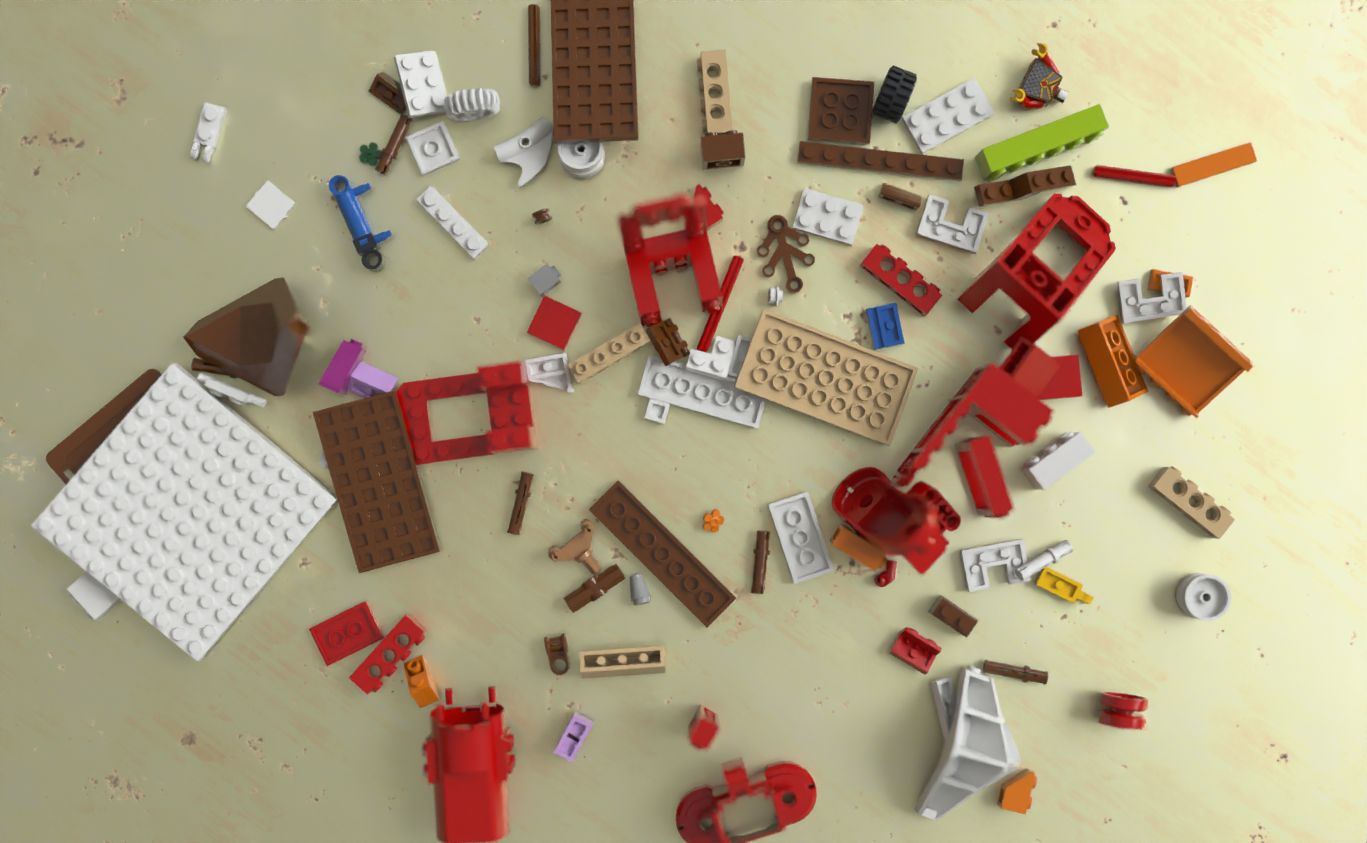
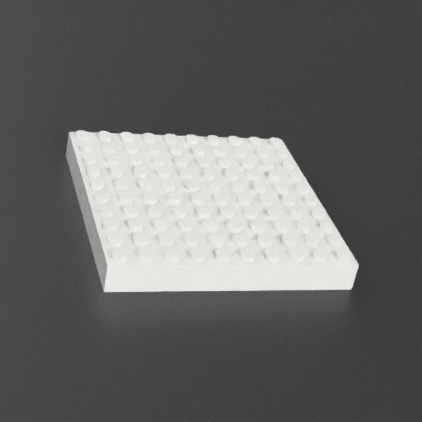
M172 363L31 526L198 662L205 657L336 504L338 499L333 492L220 398L210 393L208 388L197 381L179 364Z

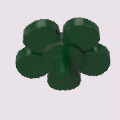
M374 142L369 144V148L367 145H361L359 148L362 153L359 156L362 163L368 161L371 166L376 165L377 159H380L383 154L381 150H377L378 145Z

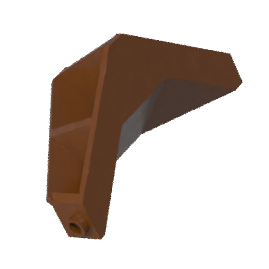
M284 277L269 281L198 320L183 338L201 359L273 396H284L303 340L311 328L302 317Z

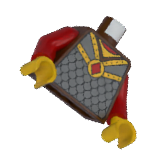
M1037 43L1039 51L1032 49V55L1038 56V58L1031 62L1019 88L1012 90L1015 96L1010 97V101L1017 102L1026 110L1047 107L1052 99L1063 103L1069 93L1058 87L1063 77L1047 53L1048 48L1046 44Z

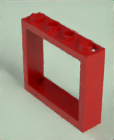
M990 435L974 437L955 443L954 445L977 514L984 515L985 518L993 517V519L1009 516V512L1015 509Z

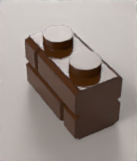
M939 595L929 610L930 614L966 638L978 622L972 615Z

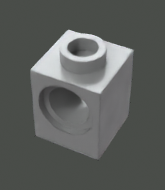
M546 264L527 279L540 296L543 297L561 283L559 279L561 274L555 266L550 267Z

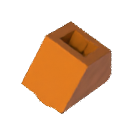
M423 655L403 663L410 695L420 709L440 700L436 683Z
M1026 768L1002 783L997 805L1001 809L1026 815L1027 809H1030L1032 804L1031 790L1035 788L1037 782L1035 772Z

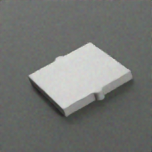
M267 180L258 192L255 191V196L246 207L275 230L281 221L287 218V214L296 203Z

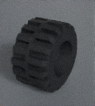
M894 65L890 67L875 101L873 115L895 124L898 123L915 87L917 74Z

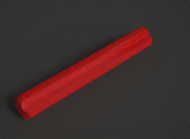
M1096 165L1093 170L1094 177L1173 187L1176 183L1175 175Z

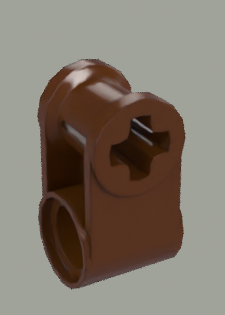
M565 633L553 638L544 637L551 671L556 675L565 674L570 668L568 643ZM561 659L565 662L566 668L563 671L556 669V660Z

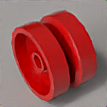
M1101 692L1100 703L1104 707L1111 709L1099 711V723L1121 729H1146L1147 718L1135 712L1148 710V698L1125 693Z

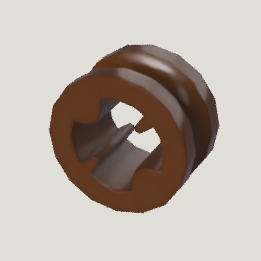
M549 208L538 210L532 214V217L536 218L535 225L543 224L553 219L552 215H549Z

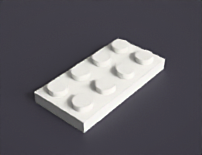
M973 78L903 116L902 120L922 155L988 119L995 113L978 82Z
M808 491L768 504L794 584L833 572L834 569Z

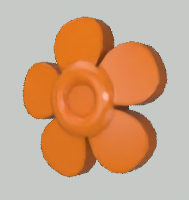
M714 509L711 514L706 513L703 516L705 523L702 527L705 531L717 532L719 530L718 525L724 523V517L720 516L719 510Z

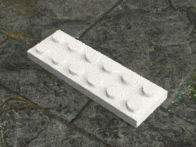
M649 354L638 395L758 429L766 399L734 388L737 379L727 377L726 381L690 372L685 370V364L678 362L665 367L660 357Z

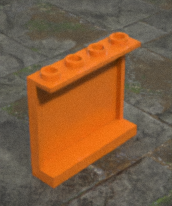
M1191 304L1135 357L1136 368L1141 373L1150 375L1152 377L1150 380L1156 387H1163L1167 391L1166 395L1173 402L1177 400L1182 405L1181 409L1188 416L1193 415L1196 419L1199 417V412L1244 371L1249 372L1254 367L1253 361Z

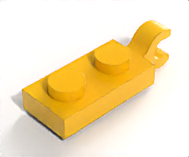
M1048 567L1041 570L1035 585L1073 604L1076 599L1091 604L1094 598L1080 591L1083 586L1082 584Z

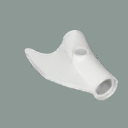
M544 116L523 132L494 146L500 163H513L522 168V174L518 181L519 187H522L534 178L547 163L554 131L552 124Z

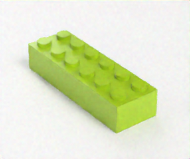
M1097 104L983 148L975 156L983 180L990 178L993 181L1002 177V174L1007 171L1014 173L1021 170L1027 163L1029 166L1041 162V159L1046 156L1049 159L1053 158L1066 148L1068 151L1078 148L1085 141L1087 144L1092 143L1104 135V131L1109 128L1101 105Z

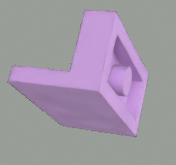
M360 362L350 376L347 391L363 398L392 391L398 382V377Z

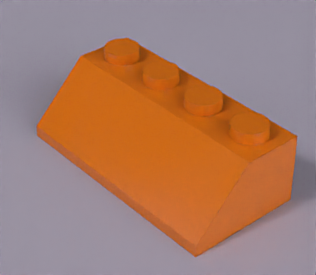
M1118 315L1077 330L1079 340L1086 351L1087 360L1094 371L1095 380L1102 391V398L1108 408L1149 392L1141 372L1135 366V356Z

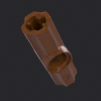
M614 564L601 574H596L582 583L581 587L564 597V600L569 609L574 613L589 602H594L605 595L609 589L626 579L618 565Z

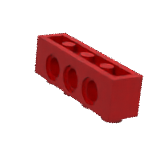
M876 244L859 266L922 316H926L942 297V294L939 293L940 289L933 283L928 284L923 280L924 276L918 271H911L906 267L908 264L900 257L896 259L890 254L891 250L883 244ZM882 261L890 263L891 268L889 271H884L881 268L880 264ZM898 274L906 276L907 282L905 284L897 281ZM914 287L922 288L923 295L921 297L914 294Z
M409 613L406 614L352 673L349 679L367 695L372 691L376 693L384 684L381 682L386 675L390 677L398 669L395 665L400 660L404 662L412 653L410 651L411 647L414 644L418 646L426 638L424 633L427 629ZM401 634H405L408 637L409 642L407 645L400 643L399 636ZM386 650L393 651V660H388L385 657ZM373 665L379 667V676L372 674L371 667Z
M701 704L688 725L690 745L700 751L702 748L708 750L720 729L718 714Z

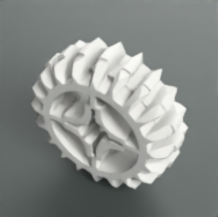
M486 88L456 91V93H451L445 97L444 112L446 117L453 121L479 120L499 112L500 98L497 91Z

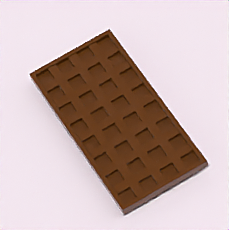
M551 0L554 144L639 140L634 0Z
M396 390L314 411L313 416L358 572L362 573L440 552L441 549Z

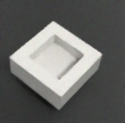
M650 398L645 419L665 424L670 404Z

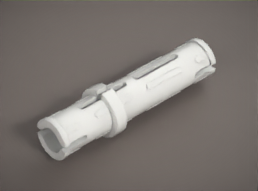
M1065 540L1056 547L1046 549V552L1017 568L1015 570L1017 578L1020 581H1024L1046 566L1056 564L1060 558L1073 552L1071 543Z

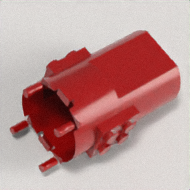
M495 686L488 687L489 703H496ZM452 688L445 689L446 705L453 704ZM481 702V712H479L480 705L465 706L466 711L462 712V707L445 708V705L442 703L436 704V709L430 712L431 733L426 737V742L422 745V754L426 756L427 763L424 764L423 774L424 777H427L428 784L434 785L436 838L442 843H492L501 840L510 832L508 778L510 774H513V767H515V754L511 755L512 747H514V734H510V727H505L504 707L500 704L489 706L488 702Z

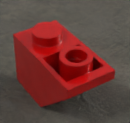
M698 184L695 188L694 198L696 196L704 197L707 231L723 221L722 215L724 212L718 204L714 205L710 200L712 195L706 187L702 188Z

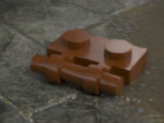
M671 318L650 326L645 330L665 367L690 355L686 340L683 341L678 332V326L673 324Z

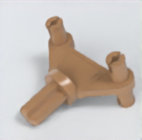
M584 519L581 522L582 531L560 549L556 546H551L548 556L554 562H558V560L582 562L589 572L594 575L602 567L591 555L592 550L590 548L594 525L590 520Z

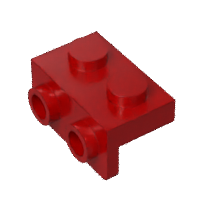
M906 627L899 632L889 654L926 675L936 655L941 652L942 648L937 646L935 641L919 635L915 629Z

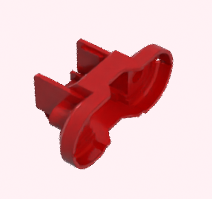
M874 467L861 468L848 475L838 485L832 497L834 512L863 539L888 556L902 555L920 575H924L947 550L949 542L942 534L946 530H956L961 524L960 515L936 488L924 481H918L907 493H904L890 482V479L884 472ZM849 487L854 490L852 493L847 490Z
M742 757L721 763L726 784L713 787L705 784L691 789L681 798L676 809V826L680 836L687 843H747L782 832L786 830L785 826L806 818L816 802V785L809 771L796 762H775L766 765L764 771L748 777ZM764 793L765 799H769L768 797L772 796L777 816H775L776 823L747 835L730 837L729 831L725 832L720 813H724L723 805L736 802L737 798L747 795L752 797ZM785 793L793 795V799L790 802L782 800V796ZM706 818L710 819L712 825L710 827H703L700 824L701 821Z

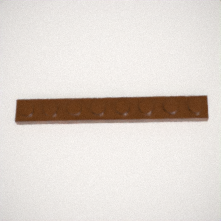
M800 141L797 163L961 181L964 159Z

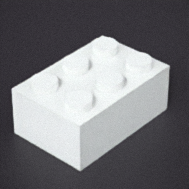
M1071 431L1063 433L1057 438L1058 442L1056 444L1047 445L1040 450L1041 455L1035 458L1033 456L1023 463L1025 466L1020 470L1035 490H1045L1096 453L1081 432L1073 433Z

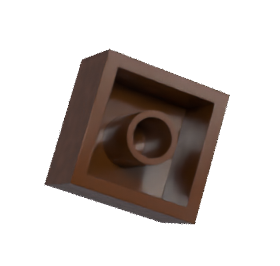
M731 130L725 132L726 134L717 135L716 132H711L701 137L700 147L703 170L744 166L745 148L743 133Z

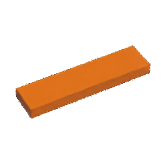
M1249 142L1171 168V171L1176 176V186L1178 188L1255 163L1257 158L1252 143Z

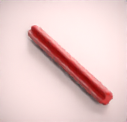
M733 256L721 286L723 308H719L720 310L710 313L697 346L698 351H708L744 259L742 257Z

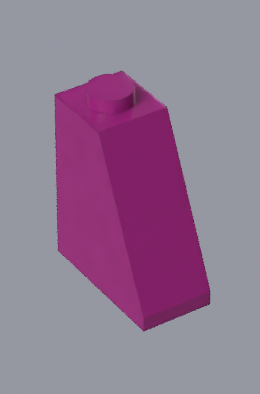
M353 339L350 342L343 340L318 385L336 393L347 395L350 376L359 363L362 362L367 351L361 348L363 344Z

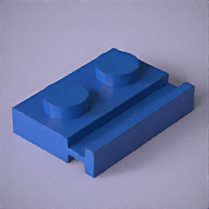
M896 303L866 309L874 350L905 343Z

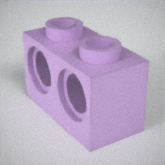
M575 711L554 753L573 762L594 721Z

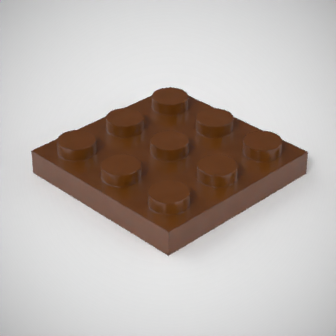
M812 77L808 140L869 145L874 81Z

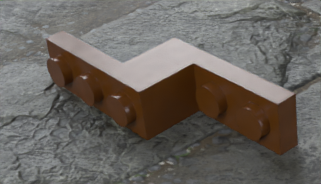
M1068 165L1026 172L1010 180L980 184L975 186L974 190L979 207L1023 200L1041 192L1073 187L1076 185L1072 167Z

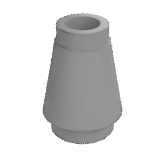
M642 574L630 576L631 601H633L634 606L649 603L651 594L642 578Z

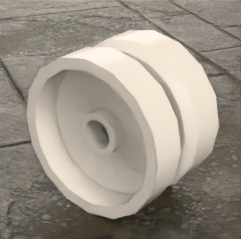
M603 142L562 143L557 146L561 165L573 177L581 179L592 177L604 165L605 152Z
M1194 573L1181 580L1177 587L1176 600L1178 606L1186 615L1199 620L1212 621L1226 614L1231 603V593L1227 584L1219 577Z

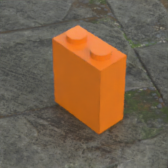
M841 523L830 539L834 547L875 572L878 568L882 569L887 561L886 554Z

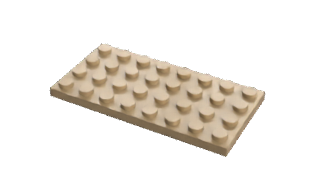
M763 309L734 388L890 446L918 368Z

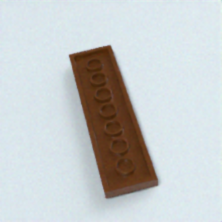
M619 480L589 509L707 628L736 599Z

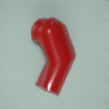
M887 560L886 570L874 579L878 587H885L895 580L897 561Z

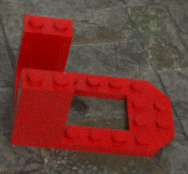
M1054 193L1013 242L976 276L957 300L973 314L1000 289L1027 314L1005 339L1004 343L1013 349L1021 336L1035 343L1063 319L1116 250L1115 244L1110 240L1109 236L1111 232L1110 225L1079 196L1071 195L1068 198L1062 197V194ZM1056 223L1087 250L1064 280L1033 253Z
M677 195L637 204L631 208L632 213L628 215L622 213L617 216L642 326L650 327L662 321L652 274L664 275L673 269L682 271L692 265L702 312L714 313L719 311V308H723L721 288L707 234L704 197L696 196L694 200H689L688 195ZM684 218L685 230L645 239L643 237L642 227L644 226L652 228L662 222L674 223Z
M518 361L477 367L478 373L402 383L396 393L416 464L421 465L538 449L530 382L526 365ZM487 394L491 431H485V435L433 442L428 401Z
M994 363L978 367L897 470L900 473L899 476L894 475L890 482L896 487L908 486L915 478L914 475L919 470H924L930 463V455L934 451L937 453L945 443L942 441L947 434L951 435L956 430L958 425L955 423L960 417L965 418L967 414L970 415L1001 441L1012 447L1015 444L1017 446L1019 444H1033L1039 437L1037 432L1042 426L1045 428L1053 417L1050 415L1054 410Z

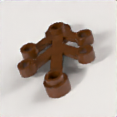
M775 215L767 223L769 230L763 244L757 248V255L759 257H767L769 247L775 237H777L778 247L769 263L763 267L762 273L765 277H772L775 273V267L782 257L788 277L786 289L790 293H798L803 287V282L795 274L790 254L801 260L803 265L807 267L814 264L815 257L787 243L785 235L795 239L800 247H805L809 243V237L807 234H801L788 227V222L783 216ZM774 223H780L781 228L775 229ZM805 237L807 239V242L805 244L800 243L799 238ZM766 248L767 253L762 255L759 249ZM805 257H811L812 263H806ZM770 267L773 271L772 274H766L765 268ZM796 282L798 288L792 289L790 283Z

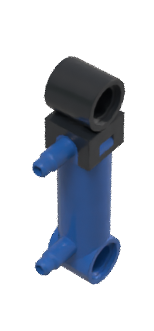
M336 175L329 181V190L333 193L353 238L352 242L356 251L362 256L361 260L364 267L372 272H380L386 265V259L383 254L377 251L381 249L379 242L391 237L392 233L388 230L374 235L357 196L370 190L371 186L367 183L353 188V184L346 177ZM340 183H345V189L337 192V186ZM378 256V263L371 266L369 263L370 258Z

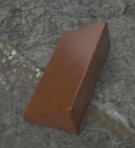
M385 72L377 74L369 92L399 114H404L406 105L400 83Z
M887 183L882 184L878 195L881 199L915 211L920 207L922 199L920 195Z

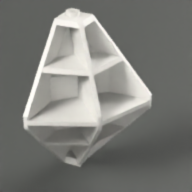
M970 665L968 669L961 667L951 729L939 765L914 809L917 814L936 821L974 794L1017 770L1021 758L1000 710L994 680L980 673L981 669Z

